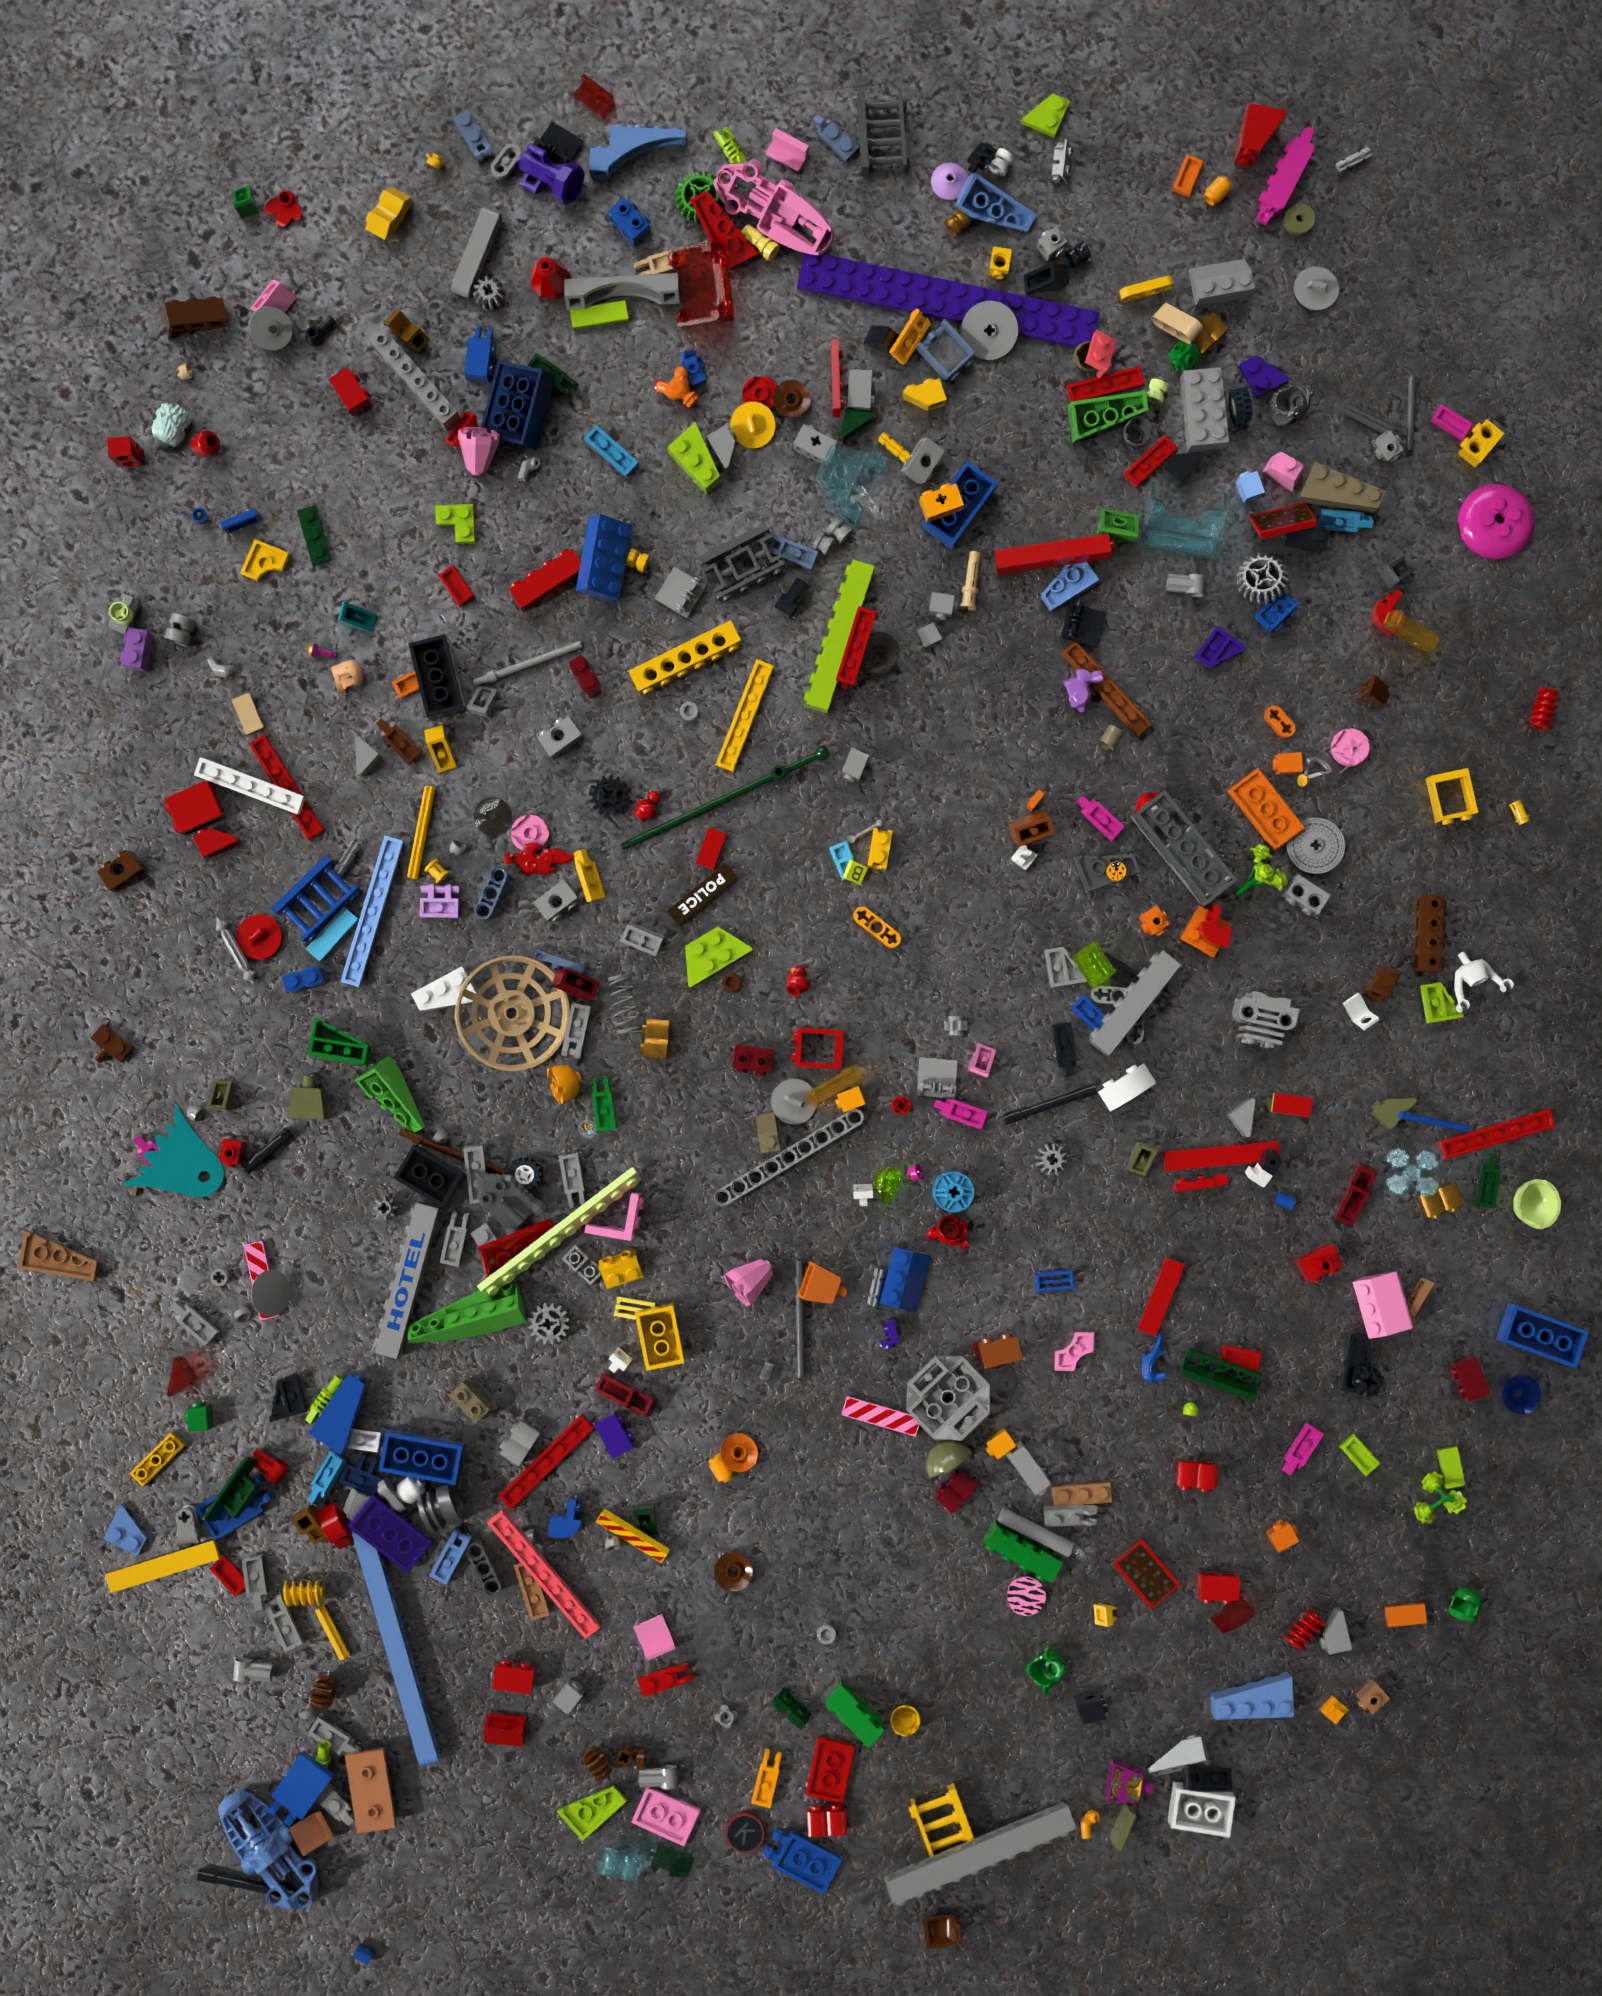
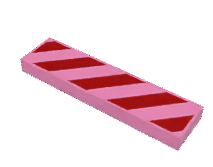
M264 1240L244 1245L252 1285L259 1274L270 1270ZM258 1312L260 1320L280 1316V1314L275 1316H264Z
M846 1396L841 1415L916 1437L919 1423L909 1413Z

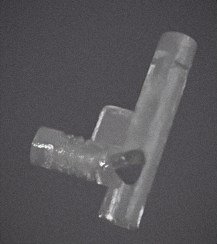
M863 486L857 487L856 491L858 494L850 496V502L856 503L860 501L863 507H868L876 521L880 520L883 516Z

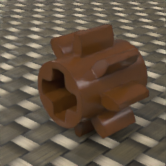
M621 1742L620 1749L615 1748L614 1753L618 1755L614 1758V1762L618 1761L620 1768L623 1765H627L630 1768L631 1760L636 1762V1756L633 1754L637 1752V1748L633 1749L631 1742L628 1745H624ZM625 1752V1754H629V1757L626 1758L625 1755L622 1756V1753Z

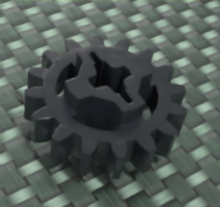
M603 775L601 782L596 779L597 785L590 786L594 791L589 792V796L593 797L589 800L590 804L595 803L593 809L597 810L599 808V814L602 815L606 812L607 817L612 812L617 816L618 810L623 813L622 807H628L625 801L631 798L626 795L630 790L629 788H624L626 785L625 781L619 783L620 777L613 780L612 775L609 776V779H606ZM605 784H615L613 787L605 786ZM600 789L601 797L599 798V800H597V793ZM604 790L612 794L615 802L607 798ZM621 791H622V799H621V801L619 802V801H618V795H619V794L621 793ZM613 805L614 807H613V808H605V807H603V806Z

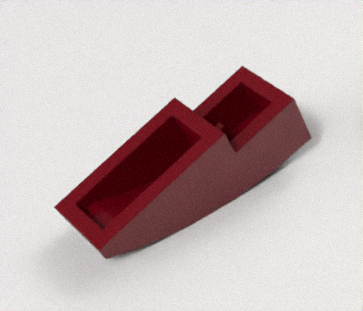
M1358 1161L1339 1203L1335 1219L1351 1226L1354 1225L1378 1174L1375 1168Z
M602 1373L594 1390L621 1406L630 1408L645 1417H651L659 1400L636 1387Z

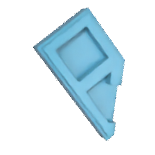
M847 841L829 847L842 881L845 880L843 875L849 860L854 859Z

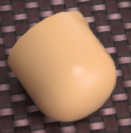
M347 660L331 667L339 694L346 692V688L349 686H359L364 680L362 668L354 660Z

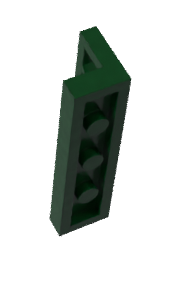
M1190 1347L1180 1365V1376L1253 1402L1257 1397V1386L1262 1378V1373ZM1192 1354L1199 1357L1201 1361L1192 1363L1188 1360ZM1214 1362L1218 1364L1219 1368L1211 1370L1206 1364ZM1233 1369L1236 1370L1237 1375L1228 1376L1225 1371ZM1250 1375L1256 1378L1253 1384L1245 1382L1243 1377Z

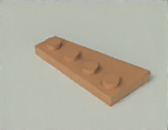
M28 1230L24 1231L18 1269L96 1281L99 1261Z

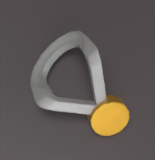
M1308 758L1306 760L1305 772L1298 776L1297 782L1299 786H1308L1311 778L1321 775L1328 776L1332 769L1327 762L1320 758ZM1319 763L1325 767L1326 772L1309 775L1310 764Z

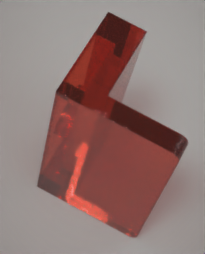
M582 74V84L573 96L577 101L604 120L615 106L613 95L588 76Z

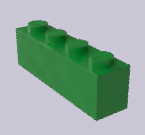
M996 1520L993 1521L983 1538L986 1549L993 1553L998 1551L1003 1554V1559L1010 1563L1015 1561L1020 1564L1019 1568L1027 1573L1030 1571L1037 1574L1035 1577L1044 1583L1046 1581L1052 1583L1063 1565L1061 1558Z

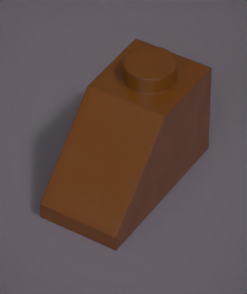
M1372 675L1363 682L1357 700L1379 708L1381 705L1386 704L1389 699L1390 693H1387L1389 686L1377 676Z

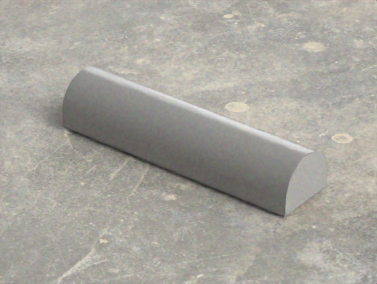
M1005 1507L1001 1510L997 1522L1066 1557L1070 1556L1074 1546L1073 1542Z

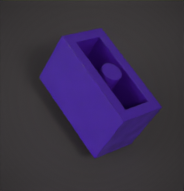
M616 1411L594 1424L612 1459L634 1447L633 1442L635 1441L631 1431L627 1432L624 1426L626 1422L622 1414L618 1415Z

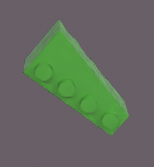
M1146 391L1070 402L1068 413L1073 444L1127 422L1134 416L1145 414L1149 410Z

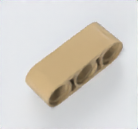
M1164 303L1151 317L1153 323L1158 328L1187 344H1191L1204 330L1203 325L1197 319L1167 303Z

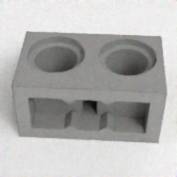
M1298 874L1294 876L1282 896L1286 898L1285 901L1287 903L1303 908L1301 911L1306 915L1316 916L1321 912L1331 895ZM1294 887L1301 889L1300 897L1294 895ZM1311 897L1317 899L1318 904L1316 907L1310 905Z

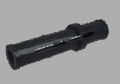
M285 1127L259 1151H254V1155L241 1164V1167L245 1168L244 1171L247 1174H250L261 1163L264 1164L269 1156L292 1138L293 1134H290V1131Z

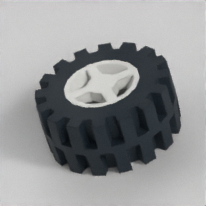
M522 1157L511 1164L507 1175H512L529 1192L541 1184L543 1169L535 1159Z

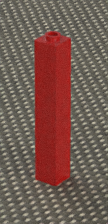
M1109 534L995 550L997 575L1111 559V553L1115 551L1114 541L1110 540Z

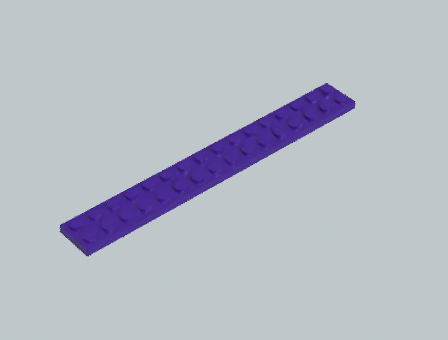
M804 253L797 283V289L909 313L919 309L923 316L942 320L946 319L947 321L961 324L967 312L976 304L984 301H997L1006 305L1015 315L1019 336L1071 347H1077L1083 341L1092 340L1100 312L826 254L812 255ZM988 325V328H986L995 330V328H992V325Z

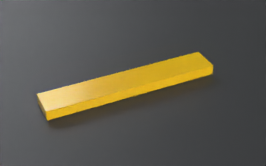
M756 659L716 762L717 767L734 773L774 665Z
M216 1539L109 1572L105 1574L110 1593L218 1560L221 1558Z

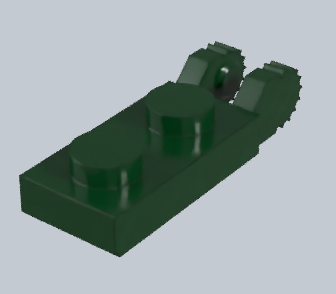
M535 353L527 365L556 375L553 389L560 391L568 398L572 396V393L561 386L564 380L573 388L577 389L579 386L567 373L538 353Z

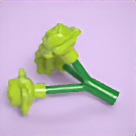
M1261 844L1255 848H1250L1255 856L1253 861L1255 864L1248 880L1234 890L1237 896H1240L1251 887L1264 884L1275 885L1279 891H1282L1288 881L1286 873H1280L1279 868H1277L1276 873L1273 875V868L1269 864L1262 863V860L1273 857L1269 853L1270 849Z
M1436 1471L1428 1473L1424 1477L1422 1488L1423 1490H1428L1429 1493H1433L1434 1490L1438 1491L1441 1494V1499L1433 1505H1428L1426 1502L1416 1503L1414 1507L1415 1515L1422 1523L1427 1522L1431 1524L1433 1519H1435L1434 1509L1442 1503L1447 1507L1449 1513L1454 1511L1455 1514H1459L1461 1510L1466 1509L1465 1503L1467 1499L1463 1497L1462 1492L1458 1491L1456 1493L1455 1490H1451L1449 1494H1445L1441 1489V1485L1444 1484L1442 1480L1443 1475L1438 1474Z

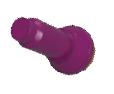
M315 643L308 647V654L313 657L319 655L329 658L337 657V652L321 648Z

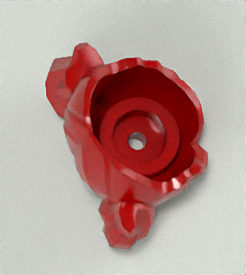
M954 1215L942 1217L936 1227H931L927 1231L926 1235L930 1240L936 1241L939 1239L941 1243L950 1246L957 1245L962 1249L969 1247V1240L966 1238V1223L959 1221Z

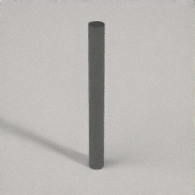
M1414 375L1408 376L1406 452L1414 451L1416 376Z

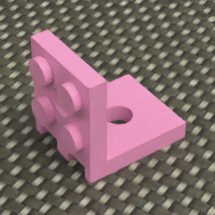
M631 1193L625 1229L589 1223L585 1227V1233L628 1241L633 1240L635 1229L639 1228L641 1217H638V1212L643 1209L644 1198L641 1197L642 1193Z

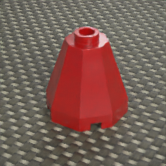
M542 257L531 269L530 285L541 299L551 298L552 300H557L564 294V279H569L570 274L559 260Z

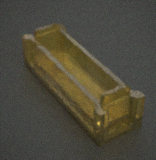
M1395 610L1394 613L1388 612L1382 625L1420 651H1435L1440 639L1439 636L1435 635V631L1425 629L1405 616L1402 610Z
M854 1065L804 1095L811 1107L816 1106L818 1109L820 1108L818 1104L855 1082L861 1084L860 1079L863 1077L857 1066Z

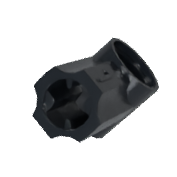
M796 578L787 592L780 596L774 607L791 618L798 609L799 603L809 591L810 586L802 579Z

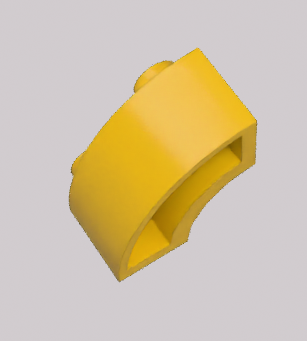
M395 187L384 190L381 193L378 205L366 217L367 225L365 229L384 240L389 238L406 215L412 197Z

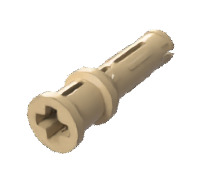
M977 551L969 552L966 583L962 588L963 598L959 606L961 609L974 611L977 608L975 601L976 595L979 593L977 579L981 553Z

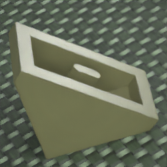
M232 1080L213 1081L206 1106L207 1111L233 1110Z
M1136 1142L1127 1170L1146 1176L1158 1152V1148Z

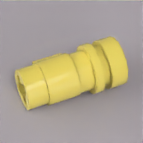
M750 224L744 227L742 233L758 250L760 255L766 260L771 261L777 255L780 245L771 238L765 237L763 233Z

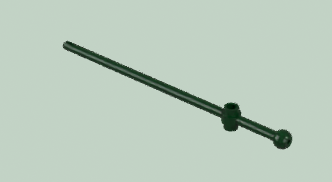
M822 745L817 747L814 753L785 767L777 765L773 767L770 774L622 842L620 846L629 842L630 844L621 849L624 850L770 781H783L788 773L817 759L826 760L830 754L826 746ZM777 771H782V775H776Z

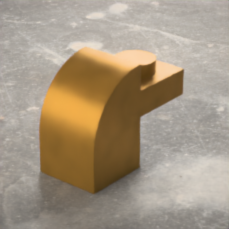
M397 308L384 322L403 344L417 354L430 340L418 326L411 323L401 310Z
M310 1504L292 1515L291 1521L301 1536L307 1534L311 1542L316 1545L326 1537L319 1524L317 1515L319 1510Z

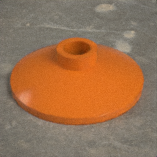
M736 1433L728 1436L723 1441L720 1448V1457L723 1464L733 1472H746L755 1465L758 1458V1449L755 1442L749 1436ZM738 1451L740 1453V1457H736L734 1455V1452Z

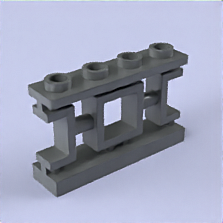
M766 523L698 557L706 574L713 570L716 572L721 585L713 590L719 601H729L734 598V594L738 592L744 593L751 589V585L755 583L762 584L768 580L767 577L773 574L776 576L785 571L784 568L787 565L782 555L779 554L772 558L765 544L773 540ZM759 540L763 550L753 554L749 544ZM749 553L755 567L738 575L732 561ZM767 556L773 566L762 571L757 561ZM725 557L730 567L720 572L714 562ZM734 574L738 584L728 588L724 578Z

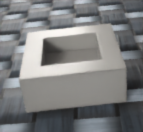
M934 622L916 631L924 649L942 641Z

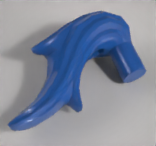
M1158 1331V1338L1154 1349L1148 1355L1143 1352L1142 1375L1147 1383L1153 1384L1167 1379L1165 1372L1157 1374L1154 1372L1156 1361L1166 1353L1162 1351L1163 1336L1160 1331Z

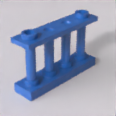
M327 855L271 907L275 914H286L304 933L300 938L303 942L313 941L318 935L317 932L349 901H354L359 896L358 892L361 890L357 885L351 888L332 869V865L335 862ZM327 874L346 893L339 901L319 883L318 878L321 875ZM309 887L314 888L332 906L324 915L305 896V891ZM295 901H300L318 919L311 928L291 909V905Z

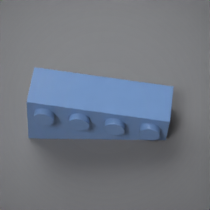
M1288 1672L1210 1694L1211 1714L1215 1720L1294 1717L1292 1676Z

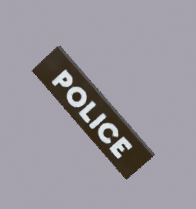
M725 863L667 912L679 926L682 925L738 879L737 875Z

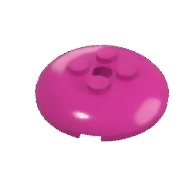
M1489 484L1476 489L1465 499L1459 511L1458 523L1461 538L1471 551L1481 557L1497 560L1509 558L1517 554L1528 544L1533 535L1535 517L1530 502L1520 491L1504 484ZM1495 517H1500L1501 524L1495 521Z

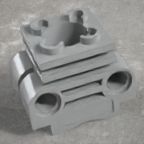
M1255 991L1246 993L1245 997H1241V999L1235 998L1232 1016L1236 1022L1247 1024L1239 1027L1238 1031L1246 1033L1237 1034V1038L1242 1039V1043L1252 1045V1043L1256 1044L1258 1042L1261 1043L1260 1047L1276 1048V1046L1282 1045L1283 1041L1275 1039L1284 1037V1033L1276 1031L1294 1028L1297 1023L1299 1009L1290 1007L1292 999L1283 997L1272 998L1264 993ZM1243 1009L1247 1010V1017L1243 1015ZM1282 1017L1285 1019V1025L1281 1023Z

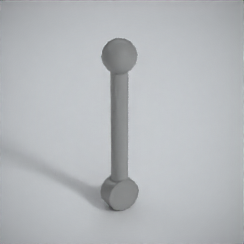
M879 819L876 824L857 835L849 836V843H854L857 838L876 827H882L884 824L883 820Z

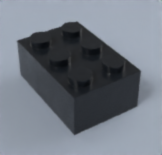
M415 1144L412 1145L394 1179L444 1208L448 1206L466 1173Z

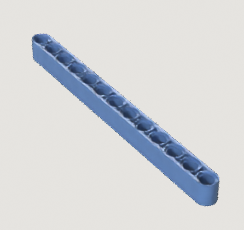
M351 1530L419 1766L422 1768L441 1762L439 1747L383 1554Z

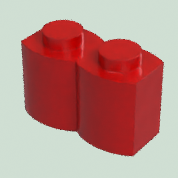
M1177 1460L1176 1484L1180 1486V1489L1192 1490V1487H1199L1200 1491L1211 1492L1212 1489H1217L1218 1465L1216 1463Z
M840 1803L831 1804L830 1807L814 1804L811 1805V1808H807L808 1836L847 1835L846 1806H842Z

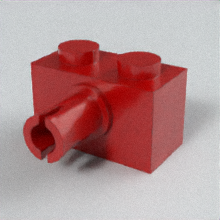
M1331 1243L1295 1259L1304 1280L1307 1282L1311 1281L1312 1283L1320 1281L1324 1274L1329 1273L1331 1275L1340 1270L1339 1267L1343 1266L1334 1245Z

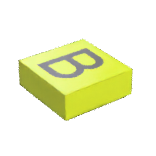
M849 860L843 878L861 885L868 868L853 860Z

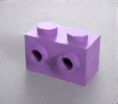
M128 627V631L124 635L125 648L120 656L122 665L130 670L147 672L154 635L147 630Z

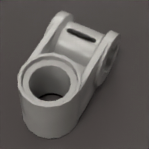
M185 1505L176 1514L179 1544L195 1543L201 1540L198 1513L193 1505Z

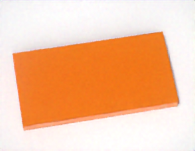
M1259 768L1227 791L1273 851H1276L1305 829L1301 821Z

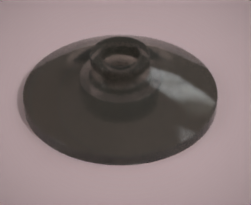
M487 798L481 801L474 812V822L477 828L484 834L491 836L505 832L512 821L510 807L499 798ZM491 812L495 813V817L493 819H489V814Z

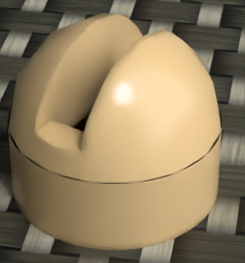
M188 363L182 364L177 368V372H179L177 375L180 379L188 380L193 378V371Z

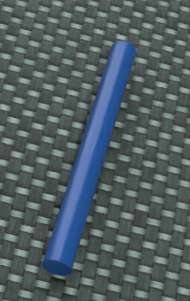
M1400 1111L1398 1114L1399 1119L1466 1133L1470 1130V1126L1403 1111Z

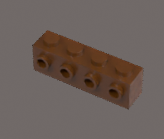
M1420 894L1416 896L1413 972L1439 973L1444 968L1445 960L1442 957V950L1445 948L1443 931L1446 928V920L1443 919V915L1447 907L1444 895Z

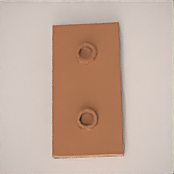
M385 1748L347 1753L345 1761L357 1834L396 1828L397 1822Z

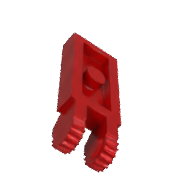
M1216 1174L1212 1179H1208V1176L1196 1177L1197 1181L1189 1182V1178L1179 1179L1176 1184L1172 1185L1173 1192L1220 1187L1226 1185L1229 1178L1225 1174Z
M690 1663L672 1665L639 1676L637 1680L643 1698L693 1680V1674H687L682 1677H678L677 1672L690 1668Z

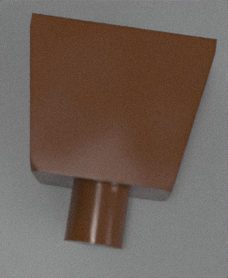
M1379 963L1361 994L1379 1004L1389 997L1401 974Z

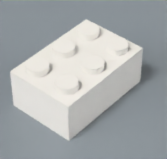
M1173 1781L1167 1821L1170 1827L1174 1829L1230 1837L1235 1796L1232 1791L1223 1789H1183V1783Z

